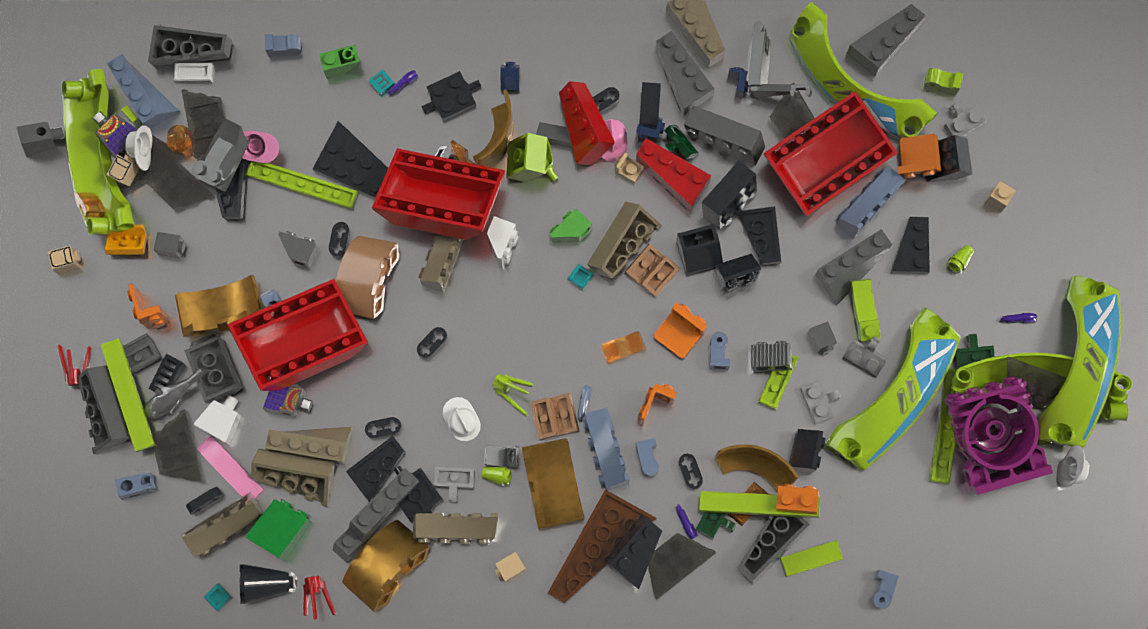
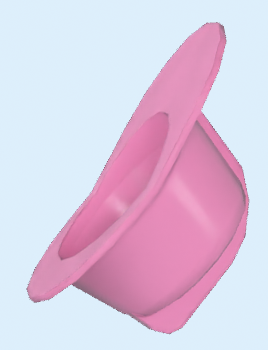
M609 119L605 120V123L615 144L601 157L608 162H616L619 156L622 157L625 152L627 153V131L622 122Z
M258 131L243 132L250 141L242 157L243 159L269 163L277 157L279 144L271 134Z

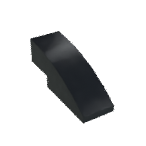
M642 82L639 124L656 128L659 118L661 83ZM638 134V143H643L645 138L639 137ZM655 137L648 139L655 144L657 143V138Z

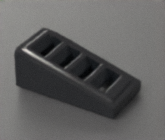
M166 353L148 389L156 393L155 390L157 388L161 389L156 386L157 383L165 387L174 384L185 364ZM169 363L176 365L175 369L168 366ZM166 369L172 372L171 376L164 373ZM163 376L167 378L169 381L168 383H166L160 378Z

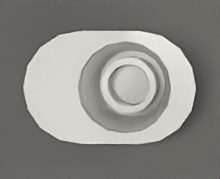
M141 126L137 131L128 134L125 145L127 154L136 159V163L141 170L146 171L151 163L152 133L147 126Z
M455 397L446 402L443 407V417L453 436L460 441L473 440L479 434L481 424L472 405L468 400L461 397Z
M1075 445L1071 447L1058 466L1057 479L1063 487L1080 484L1088 476L1090 465L1085 460L1084 451L1080 446Z

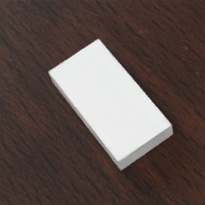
M175 63V83H212V63Z

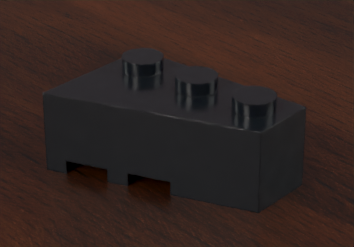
M641 515L604 561L639 589L662 530L650 519Z

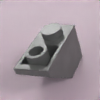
M280 231L278 235L292 263L310 269L318 250L314 240L308 237L303 239L296 237L297 235L290 231H286V233Z

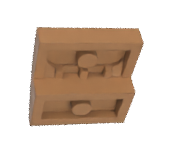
M650 243L625 270V273L647 292L656 297L680 268L667 256L662 255Z
M571 393L531 402L539 440L579 431Z

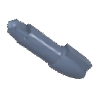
M585 385L581 392L578 409L579 421H582L583 416H585L587 403L591 397L592 387Z

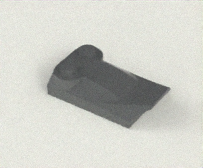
M226 118L223 120L202 159L193 165L192 173L194 177L226 192L250 143L243 133L242 126Z
M213 333L191 342L190 347L184 350L193 374L200 368H203L206 372L204 376L196 381L205 403L224 399L242 388L221 335L216 336Z

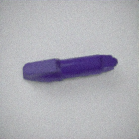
M412 70L402 76L388 90V94L396 93L406 83L410 84L418 77L416 71Z
M1037 314L1002 316L1001 321H1007V323L1021 321L1023 323L1037 322Z
M677 504V514L685 533L690 539H694L698 536L693 523H690L685 510Z

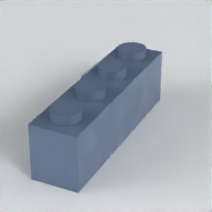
M123 54L106 63L144 126L151 129L180 112L127 61Z
M889 165L885 170L881 168L874 176L876 178L873 183L869 181L862 189L864 191L860 197L856 195L850 202V208L848 210L844 208L837 216L839 218L837 225L853 239L906 181Z
M608 408L585 413V419L582 422L585 431L589 430L591 436L587 439L590 449L595 450L596 456L593 457L595 467H600L602 475L598 477L601 487L605 486L606 490H611L628 485L630 478L628 473L625 472V462L620 455L619 443L614 435L615 431Z

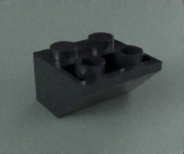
M953 135L938 140L941 171L934 172V175H929L928 181L957 180L972 175L968 139Z
M715 224L677 233L676 240L687 275L715 268V265L723 263Z
M751 253L717 264L714 271L721 290L727 289V291L737 289L738 285L755 283L761 268Z
M798 429L796 431L789 464L796 472L810 475L819 468L821 457L818 454L824 448L826 439L823 437L824 431Z

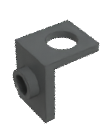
M485 446L484 465L507 468L518 466L519 446L510 448ZM514 452V460L512 462L511 457L512 453Z

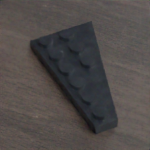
M337 121L312 169L314 172L375 199L388 167L345 126Z

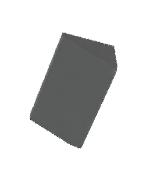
M539 122L536 135L547 137L549 143L572 147L567 127Z

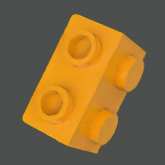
M134 225L133 228L123 232H111L107 236L105 245L106 255L144 254L147 242L144 225Z

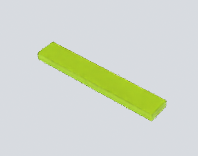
M251 161L246 172V176L350 210H353L359 194L356 190L270 163Z
M117 338L101 344L135 452L156 446L121 339Z
M949 368L944 380L929 479L930 482L946 485L950 484L956 446L953 427L951 426L952 418L948 415L949 407L945 404V399L950 394L953 376L958 370L954 368ZM959 376L961 380L965 381L966 378L964 376Z
M701 491L699 510L700 512L819 518L820 497H818L817 514L777 511L778 495Z

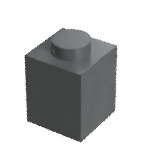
M157 232L153 250L158 255L180 258L181 253H184L185 242L180 235Z
M829 322L809 329L808 334L816 353L822 351L825 354L834 350L833 347L837 341Z

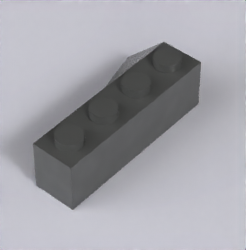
M880 229L817 270L815 275L836 305L851 291V281L861 280L887 253L892 243L883 230Z
M107 365L86 368L78 375L82 400L87 403L85 415L86 418H90L92 428L89 430V436L94 438L95 443L92 451L93 454H97L124 443L130 438V434Z

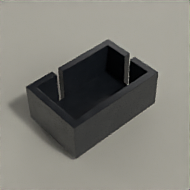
M738 161L701 202L703 216L719 229L724 225L727 226L733 219L732 215L740 212L745 206V201L748 198L751 199L756 194V173Z

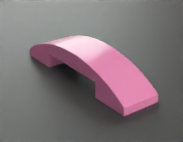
M212 435L197 448L242 497L251 492L254 498H256L264 491Z

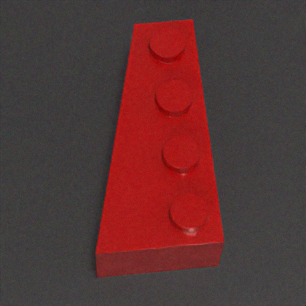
M569 81L558 93L576 163L593 165L615 144V141L586 83Z
M647 138L636 153V161L644 166V169L652 177H655L665 189L669 190L691 213L710 183L711 175Z

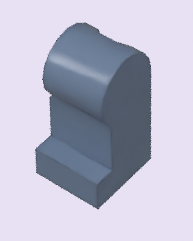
M265 34V51L268 57L298 54L301 52V37L295 34L286 36Z
M274 289L260 295L265 307L282 301L278 292H275Z
M716 332L712 335L709 370H729L730 359H725L728 337L723 332Z
M655 438L636 442L635 446L643 474L649 478L656 476L659 471V464L654 459L652 450L657 446Z
M152 473L115 479L120 499L156 489Z
M877 570L875 578L880 581L876 593L871 598V602L875 608L884 609L891 603L899 576L883 570Z

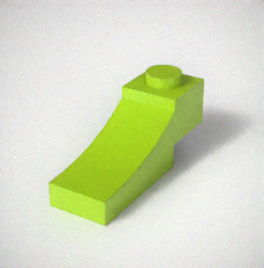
M871 279L851 281L858 338L861 341L872 340L874 336L881 339Z

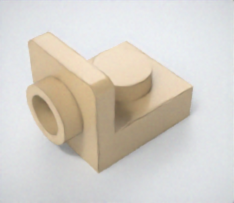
M625 152L622 157L619 156L614 164L616 166L615 173L635 184L644 170V166L628 157L629 154Z

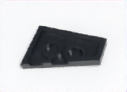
M239 163L226 192L216 188L221 215L225 220L243 219L245 163Z
M775 206L738 212L762 265L782 263Z
M909 217L890 273L929 274V217Z
M391 436L346 471L368 502L374 498L405 451L397 440Z

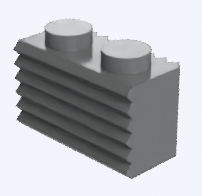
M776 341L775 344L757 342L756 345H751L752 370L754 372L792 370L793 350L790 343Z

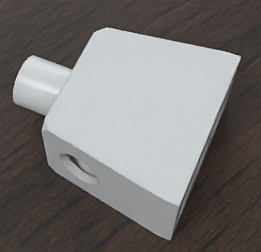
M228 395L223 404L214 400L195 421L194 425L229 445L241 417L237 412L233 411L238 400Z

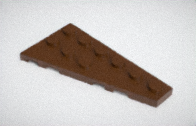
M605 489L547 594L566 603L607 565L604 561L605 558L641 515L647 517L652 522L657 518Z

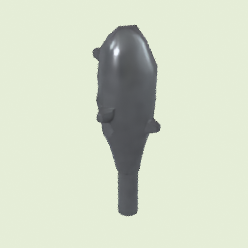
M200 368L187 379L162 389L157 388L155 390L157 394L144 407L146 418L154 419L165 414L172 415V408L187 389L206 374L205 370Z

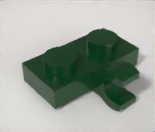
M669 125L664 129V132L667 134L666 137L670 141V143L665 144L669 151L678 148L679 154L686 159L694 158L699 154L677 125Z
M977 333L968 334L966 341L969 348L957 349L954 356L956 369L977 361L995 357L994 345L978 347Z
M704 512L696 530L713 539L720 526L733 533L736 523L725 518L727 513Z

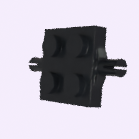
M456 72L426 86L431 102L421 106L422 110L425 113L435 109L442 121L476 106L472 90L481 87L479 80L468 84L461 72Z
M398 466L394 469L397 475L399 474V471L401 472L403 470L401 466ZM421 467L411 473L419 480V484L398 504L411 523L415 514L433 513V508L443 501Z

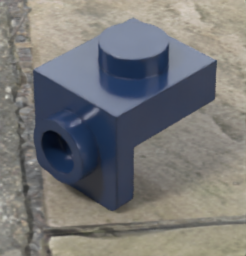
M505 62V65H501V90H519L520 65H516V62Z
M741 67L729 68L728 78L738 80L735 97L742 98L743 93H747L749 87L748 81H746L748 71Z
M659 117L656 128L638 124L636 133L639 134V137L650 139V137L658 138L659 134L664 132L665 123H662L663 119Z

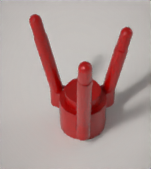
M58 345V353L67 386H79L78 375L81 372L80 369H73L71 350L67 349L68 370L61 345ZM90 346L87 347L82 372L88 367Z
M320 576L305 578V585H303V615H307L309 594L311 595L313 619H317L315 594L320 593V589H322L332 615H335L336 612L326 590L325 581H321Z

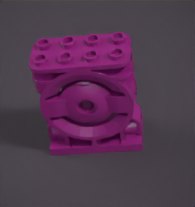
M1015 376L1003 379L1004 382L998 384L996 381L985 384L984 388L980 389L978 387L968 388L966 393H951L945 399V404L949 407L948 415L952 418L951 426L953 427L955 442L959 450L968 459L963 467L966 479L964 485L966 490L976 495L1053 473L1051 465L1047 464L1044 449L1037 445L1039 437L1038 421L1032 411L1033 405L1028 400L1030 393L1025 388L1027 381L1022 380V378H1015ZM986 404H999L1009 411L1017 409V412L1008 414L1005 410L997 407H986L979 411L977 410ZM994 424L996 430L993 434H990L989 428ZM1022 430V432L1014 435L1016 431ZM975 443L979 448L987 451H1002L994 454H986L978 451L974 447H971V444ZM987 468L998 471L996 473L989 474Z

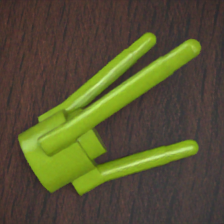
M498 374L492 384V387L497 389L495 393L501 395L518 411L527 416L528 413L506 395L504 391L508 392L512 388L521 393L529 394V391L512 384V382L527 386H533V383L513 378L506 374L504 376Z

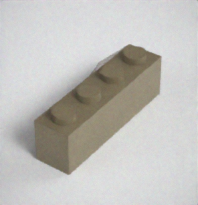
M625 201L587 265L598 275L613 278L628 262V258L638 252V247L644 241H648L651 233L655 229L658 230L662 225L641 205Z
M440 234L434 235L432 240L434 246L432 251H428L425 259L427 264L425 268L422 267L419 274L423 286L444 292L463 239Z
M353 427L296 431L269 429L265 449L345 465Z
M258 449L251 463V478L273 487L281 486L286 489V492L293 494L294 491L304 495V498L307 500H317L321 502L320 505L327 507L334 479L335 462Z
M250 492L182 533V539L194 557L198 555L200 557L204 556L210 551L212 546H220L228 540L227 537L232 534L234 536L240 534L245 530L244 527L250 523L254 525L262 516L263 510Z
M442 513L415 514L413 516V539L418 540V543H430V540H438L440 544H448L450 540H457L458 544H469V541H477V544H489V541L495 539L498 513H491L489 517H483L481 513L468 514L467 516H463L461 513L448 514V516H444Z

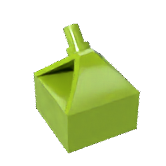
M526 133L509 141L506 178L523 182L543 174H547L551 181L558 178L553 170V157L547 137Z

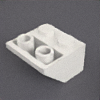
M494 216L488 229L487 237L499 267L503 268L505 263H509L512 255L510 253L511 248L516 246L519 236H517L516 224Z

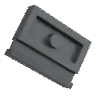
M147 333L123 346L132 374L161 358Z

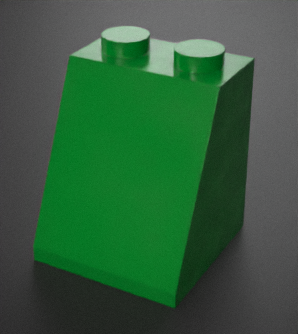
M274 499L245 538L279 559L286 561L309 525L310 520L306 518L308 516L307 513L300 509H297V511L290 508L292 504L284 499H281L280 502Z

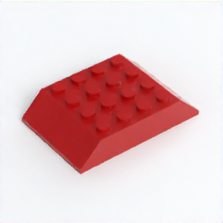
M856 91L763 153L806 216L898 154Z
M397 148L372 205V210L393 225L467 240L483 233L505 170Z
M335 279L227 324L260 391L284 389L351 359L368 344Z

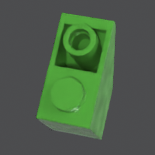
M356 45L319 54L327 79L343 75L360 63Z
M575 208L572 212L569 211L564 215L560 225L556 224L550 230L551 234L549 235L550 241L579 242L592 229V223Z

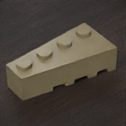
M670 0L667 2V14L707 67L710 68L722 60L725 48L705 1Z

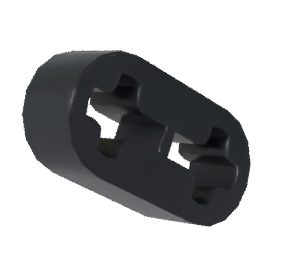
M609 87L595 95L593 99L596 105L601 103L599 111L602 114L618 103L620 95L616 88ZM608 93L611 95L615 94L614 100L611 98L607 99Z
M338 222L332 228L329 252L334 258H342L348 248L350 229L344 222ZM343 227L346 232H343L341 238H339L337 230ZM338 242H340L342 251L339 250L336 253L333 248H337Z
M442 327L434 328L418 344L417 353L420 358L425 360L432 358L447 342L448 336L445 329ZM442 332V333H443V334H442L443 339H442V340L437 339V340L433 343V341H434L435 338H436V337H435V333L440 334V333ZM430 344L432 345L429 348V354H421L423 352L421 349L423 346L427 348Z
M395 417L368 422L365 426V433L370 439L395 436L402 430L400 420ZM391 422L398 424V427H395V431H392L391 428L385 429V427L390 426ZM373 425L376 428H382V430L376 431V435L369 432Z
M683 454L679 458L678 466L685 485L690 490H697L703 483V477L697 461L692 454ZM684 458L692 460L690 471H688L686 465H682ZM690 473H693L694 478L699 479L697 486H694L693 483L689 484L691 480Z
M214 487L187 503L186 508L190 515H193L219 500L223 494L218 487Z

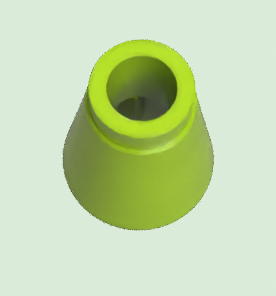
M965 245L951 256L948 262L949 268L956 273L964 271L974 253L973 248Z
M483 467V479L501 486L509 485L511 481L512 471L507 469V467Z

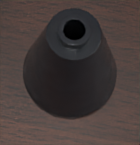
M247 564L239 565L240 604H247L287 593L289 588H293V577L289 576L288 572Z

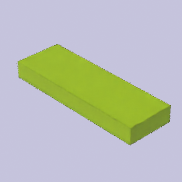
M792 355V370L771 372L758 403L773 410L777 409L799 357Z
M837 540L780 558L786 577L843 559Z

